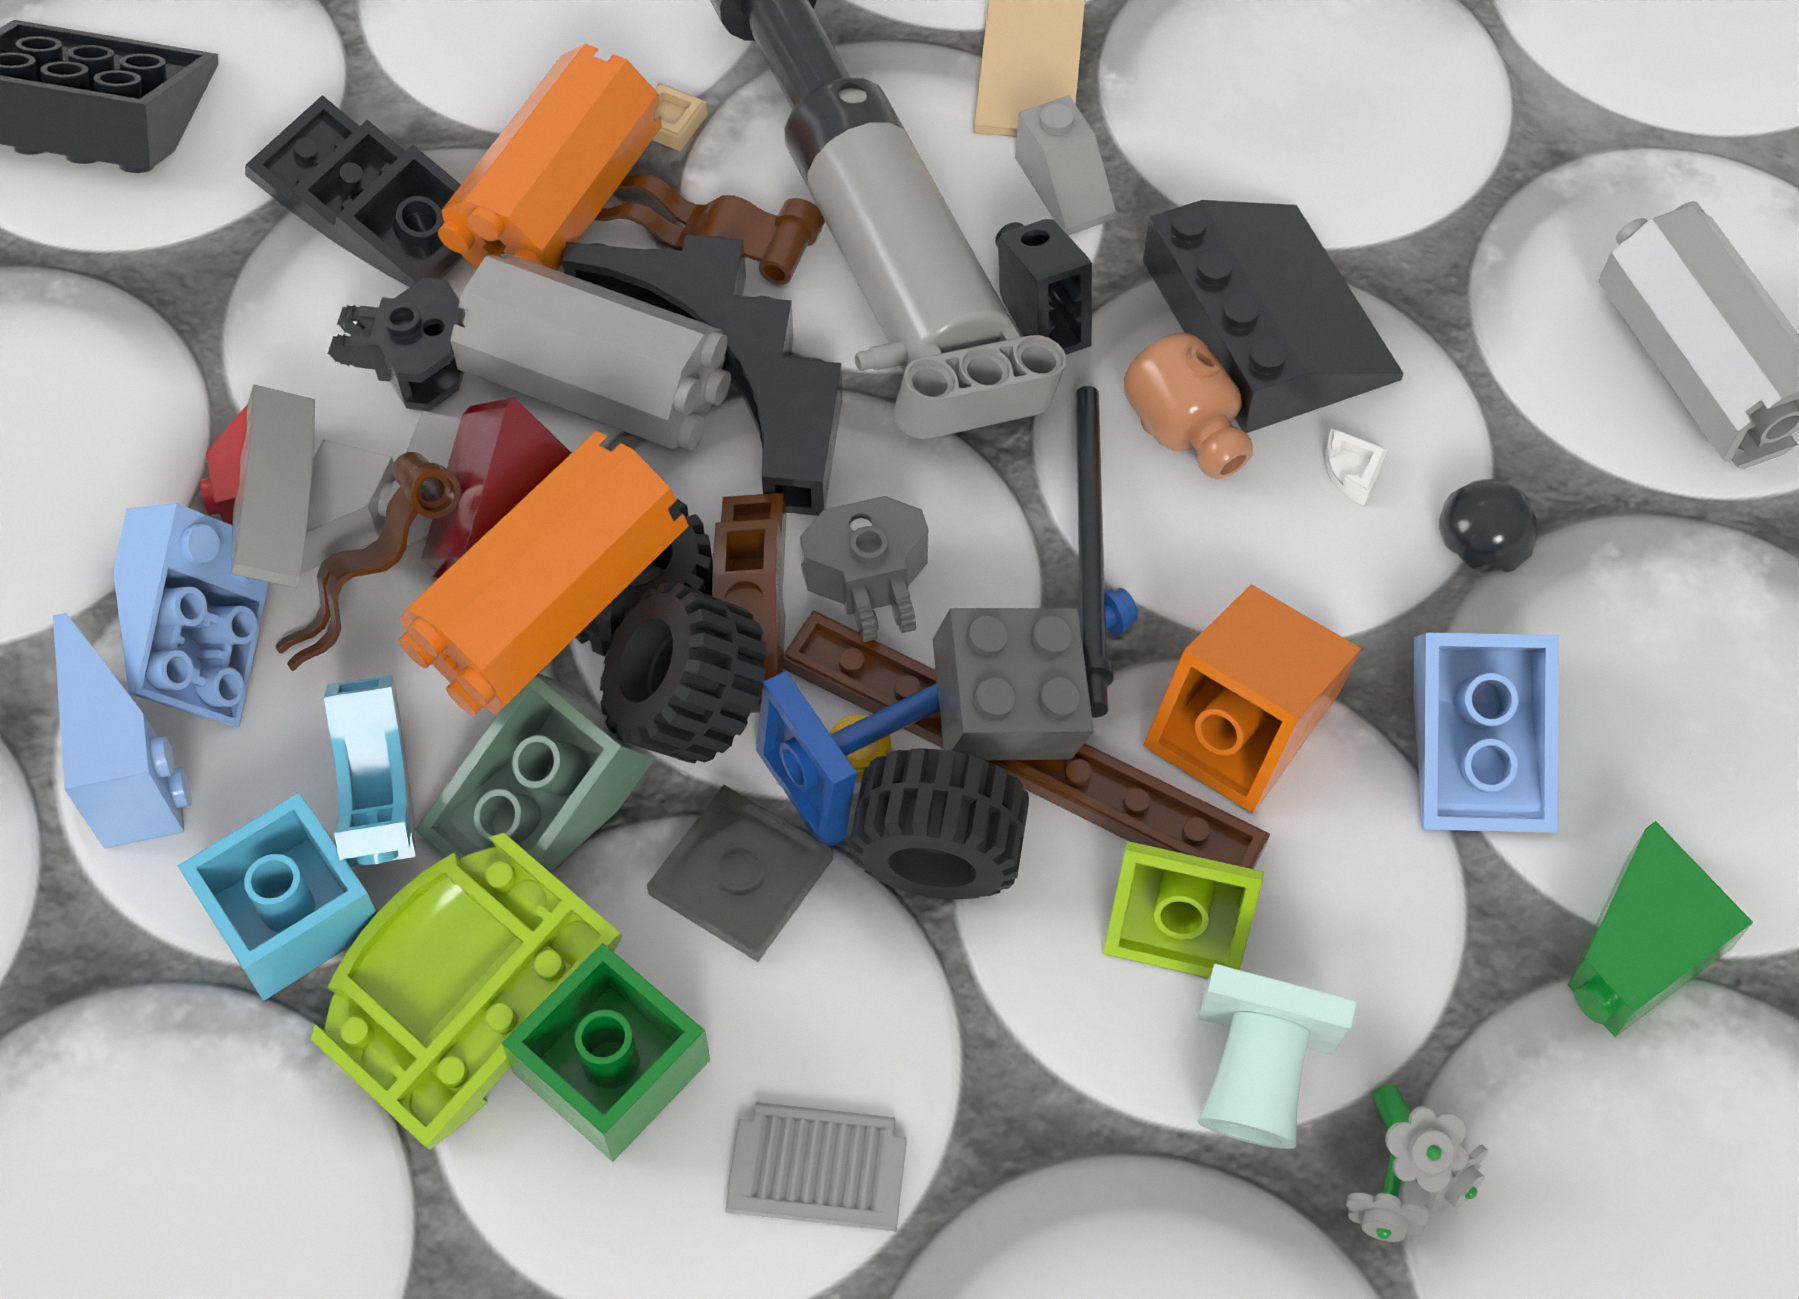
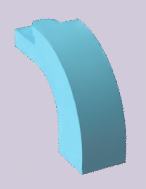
M393 675L327 684L324 702L338 789L339 811L334 834L339 860L346 859L350 867L415 857V831L408 767Z

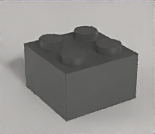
M1078 608L949 609L932 639L944 750L968 754L984 760L1072 759L1094 732Z

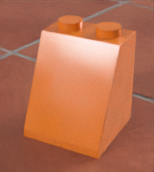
M1251 584L1184 649L1143 746L1253 814L1338 697L1361 648Z

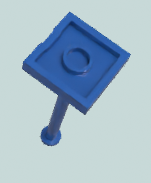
M1123 588L1116 590L1105 589L1106 629L1110 633L1120 635L1128 631L1130 624L1134 623L1138 618L1136 604L1132 596ZM787 671L763 682L756 751L779 786L782 787L822 850L846 838L857 772L846 756L939 711L937 683L830 734Z

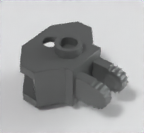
M887 496L824 509L800 536V545L805 559L801 563V570L807 591L844 604L847 615L854 614L863 642L878 639V620L875 611L872 610L875 608L892 605L896 625L899 626L901 633L915 631L917 628L908 586L928 563L929 530L922 509ZM860 518L866 519L872 524V526H864L856 531H853L850 527L854 520Z

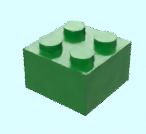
M604 943L501 1043L513 1073L612 1162L710 1061L705 1030Z

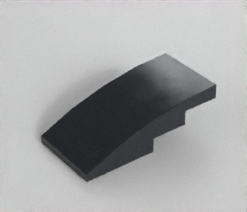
M323 95L245 165V176L293 214L337 245L408 287L413 286L423 278L441 280L463 258L460 253L454 252L444 245L438 236V230L444 224L441 210L461 184L414 145L405 151L369 120H366L359 126Z

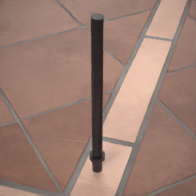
M1083 386L1075 393L1080 630L1092 718H1098L1108 712V686L1114 680V668L1112 662L1107 659L1099 391L1092 386Z

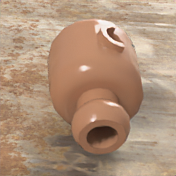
M1190 333L1171 334L1150 344L1135 357L1124 376V391L1128 402L1140 417L1143 429L1148 434H1151L1160 445L1172 451L1195 449L1197 451V463L1201 471L1216 480L1229 477L1245 466L1253 455L1252 441L1248 434L1240 428L1233 427L1231 424L1242 406L1241 393L1213 352L1201 339Z

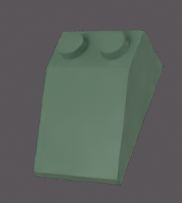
M538 673L500 710L415 831L444 857L455 852L459 859L468 854L496 847L488 837L505 833L551 873L619 810L656 757L644 748L618 739L617 734L612 733L606 725L607 717L566 683Z

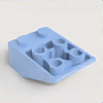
M178 503L127 508L113 574L129 694L231 727H239L269 582L231 574L232 525Z

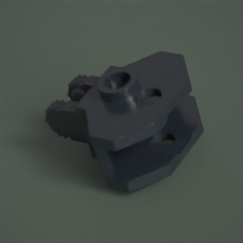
M423 278L395 298L382 297L379 307L343 306L337 325L344 330V333H349L351 336H346L345 334L333 336L327 354L335 362L341 363V365L374 369L378 381L391 383L406 409L430 411L460 390L464 372L457 368L450 339L454 324L465 328L463 324L465 310L458 307L460 300L447 280Z

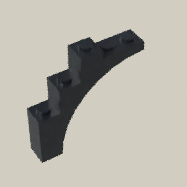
M685 235L682 253L656 248L637 249L607 246L601 243L583 244L566 242L562 259L565 274L722 330V334L727 336V348L722 369L730 372L731 382L744 398L759 432L763 452L761 474L763 494L784 493L787 513L819 516L826 509L842 405V363L826 362L818 358H790L794 337L792 300L774 299L768 296H743L746 281L743 240L728 239L721 236Z

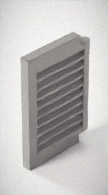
M756 1102L753 1120L739 1119L725 1208L726 1213L897 1232L907 1137L893 1136L895 1117Z

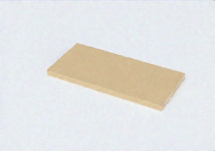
M989 0L974 133L1017 137L1019 112L1068 95L1076 104L1085 0Z

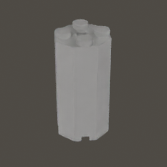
M1691 201L1679 206L1672 212L1651 218L1649 221L1640 218L1624 226L1616 236V242L1619 246L1611 251L1598 282L1722 459L1728 463L1732 460L1737 467L1746 469L1782 456L1798 445L1792 434L1799 430V334L1714 219L1707 215L1697 202Z
M509 253L501 254L502 258L495 255L485 256L461 294L458 307L469 311L466 326L464 328L454 324L450 339L458 370L671 449L682 447L692 451L696 448L704 431L705 417L712 404L719 406L725 399L730 386L731 374L722 369L727 348V336L722 334L721 329Z

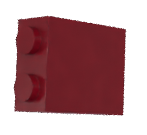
M515 397L472 405L462 414L447 469L460 483L461 497L457 507L450 514L432 519L421 557L435 571L431 577L433 582L439 579L572 453Z

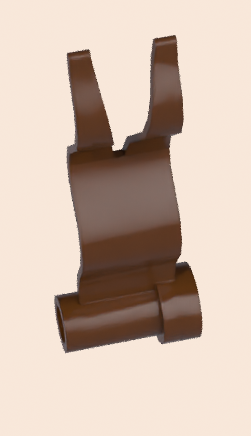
M647 174L625 177L617 189H637L648 193L656 198L685 227L671 223L650 207L638 203H623L611 208H602L594 219L596 221L631 220L642 225L663 244L677 250H683L685 235L721 236L728 239L743 240L745 257L760 261V274L769 282L777 285H785L790 282L807 246H811L816 242L825 224L819 208L804 199L791 198L786 200L778 215L763 211L746 199L735 195H722L706 205H700L685 200L663 180Z
M406 452L395 460L392 474L400 487L387 505L384 528L380 536L364 549L334 553L321 563L317 573L321 606L316 618L306 628L284 637L276 644V650L282 654L291 646L318 635L326 628L331 617L326 633L315 644L299 651L287 662L290 670H296L303 662L326 652L337 642L341 632L338 596L343 584L353 577L385 572L397 564L406 550L409 528L418 513L424 517L436 519L450 514L457 507L461 497V487L458 479L448 469L438 463H430L423 455L417 452Z

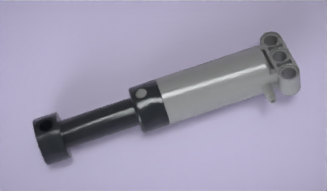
M710 0L720 21L731 35L744 41L757 42L792 108L784 128L785 145L888 341L887 344L873 346L869 350L857 352L855 355V365L861 371L869 369L881 370L895 366H901L904 371L893 411L894 422L898 428L911 437L927 439L1045 412L1052 403L1066 365L1067 358L1064 350L1057 342L1048 337L1040 335L1020 336L887 96L878 84L865 78L850 77L813 10L817 0Z

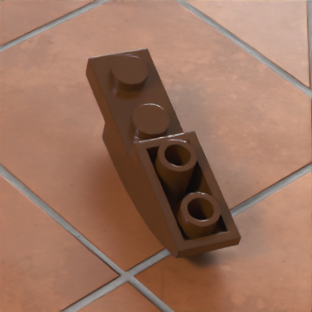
M784 493L723 497L721 522L715 523L712 596L747 609L753 614V620L759 622L763 631L761 642L766 643L767 652L763 662V668L766 669L764 681L783 673L786 615L782 593L787 519ZM763 684L760 686L758 693L760 699L757 707L751 713L760 712Z

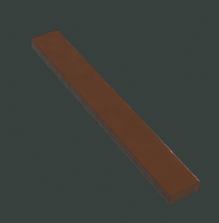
M814 610L785 650L783 657L784 670L873 714L937 683L935 669L876 640L863 642L859 632ZM940 710L903 728L944 749ZM1086 743L1082 745L1072 759L984 760L1007 770V774L1018 778L1023 784V789L1129 842L1254 869L1270 837V833Z

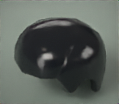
M1480 479L1459 488L1448 496L1439 518V530L1445 546L1453 553L1458 554L1470 568L1476 569L1484 564L1499 565L1504 572H1510L1532 556L1537 538V520L1526 494L1520 489L1502 480Z

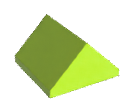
M1127 841L1103 954L1205 978L1210 977L1214 964L1240 970L1264 872Z

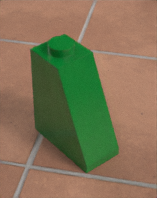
M1655 821L1645 828L1627 856L1568 982V987L1574 992L1576 1002L1583 1013L1592 1021L1603 1024L1616 1037L1729 952L1752 925L1753 921Z

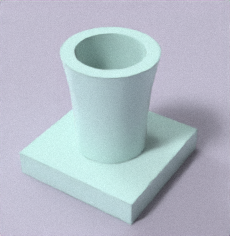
M1214 964L1203 993L1197 1019L1230 1027V1031L1213 1086L1197 1122L1211 1131L1248 1143L1281 1149L1295 1148L1297 1106L1306 1049L1309 1048L1333 1054L1351 1029L1357 1001Z

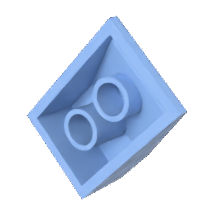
M66 613L53 615L65 791L104 849L183 833L182 807L191 805V789L184 767L174 768L173 754L167 737L156 736L144 713Z
M1424 633L1414 637L1413 702L1422 829L1558 833L1559 635Z

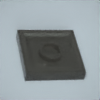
M723 785L646 885L648 895L759 962L832 862L833 849L726 785Z

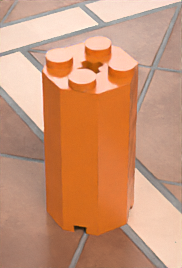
M583 44L560 56L441 210L444 224L438 230V236L444 245L452 251L460 253L476 270L485 256L495 255L502 258L501 254L506 253L556 271L563 263L562 259L566 242L577 243L662 127L661 116L654 118V111L659 106L658 93L627 59L614 54L608 61L596 58L594 55L598 48L588 44Z
M595 431L420 595L399 618L406 629V632L398 639L401 648L421 667L428 668L432 664L450 682L446 687L450 697L468 714L475 716L482 708H485L496 715L689 526L684 514L673 521L668 509L677 500L671 488L632 448L620 443L612 451L601 447L608 436Z

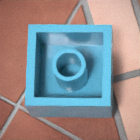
M297 793L177 865L263 1001L351 947L361 931L377 914L367 891L346 860H339L337 847L300 793Z

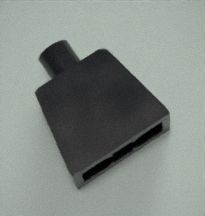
M1043 219L1025 226L1020 222H1012L1002 227L995 237L999 259L1000 294L1022 336L1040 335L1048 337L1061 346L1065 355L1092 346V262L1087 255L1052 219Z

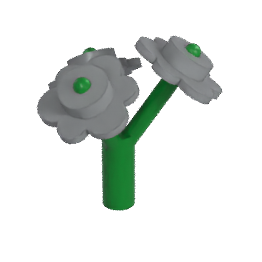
M1388 1084L1379 1087L1372 1097L1387 1128L1385 1143L1391 1153L1383 1193L1377 1194L1375 1197L1365 1193H1352L1348 1195L1346 1206L1349 1208L1348 1218L1355 1223L1362 1224V1230L1366 1234L1382 1241L1399 1242L1406 1238V1234L1412 1236L1422 1235L1428 1220V1212L1425 1209L1414 1204L1402 1203L1398 1198L1401 1181L1409 1182L1416 1180L1421 1188L1430 1192V1199L1426 1207L1431 1212L1440 1206L1447 1205L1449 1202L1455 1208H1458L1468 1199H1474L1477 1196V1189L1485 1178L1479 1171L1480 1163L1486 1157L1488 1149L1483 1145H1479L1468 1154L1467 1150L1461 1146L1466 1136V1127L1460 1117L1450 1112L1435 1115L1431 1109L1424 1106L1417 1107L1410 1113L1398 1087Z

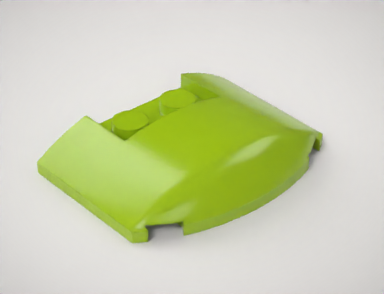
M505 833L488 837L496 847L468 854L460 859L454 852L441 859L404 886L377 912L353 942L336 969L327 987L330 991L334 992V995L330 1002L325 1030L314 1023L310 1039L429 1150L447 1138L488 1103L483 1098L511 1068L501 1043L602 943L614 952L623 937L617 929Z

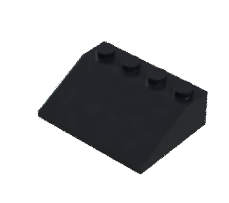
M13 20L0 27V144L13 146L14 151L21 154L35 155L48 152L65 155L68 161L78 164H90L100 161L117 164L121 170L130 173L151 171L157 164L176 150L218 66V54Z
M1200 200L1149 217L1143 263L1184 333H1190L1201 339L1210 348L1237 385L1241 393L1242 406L1235 420L1245 433L1402 380L1403 371L1297 205Z

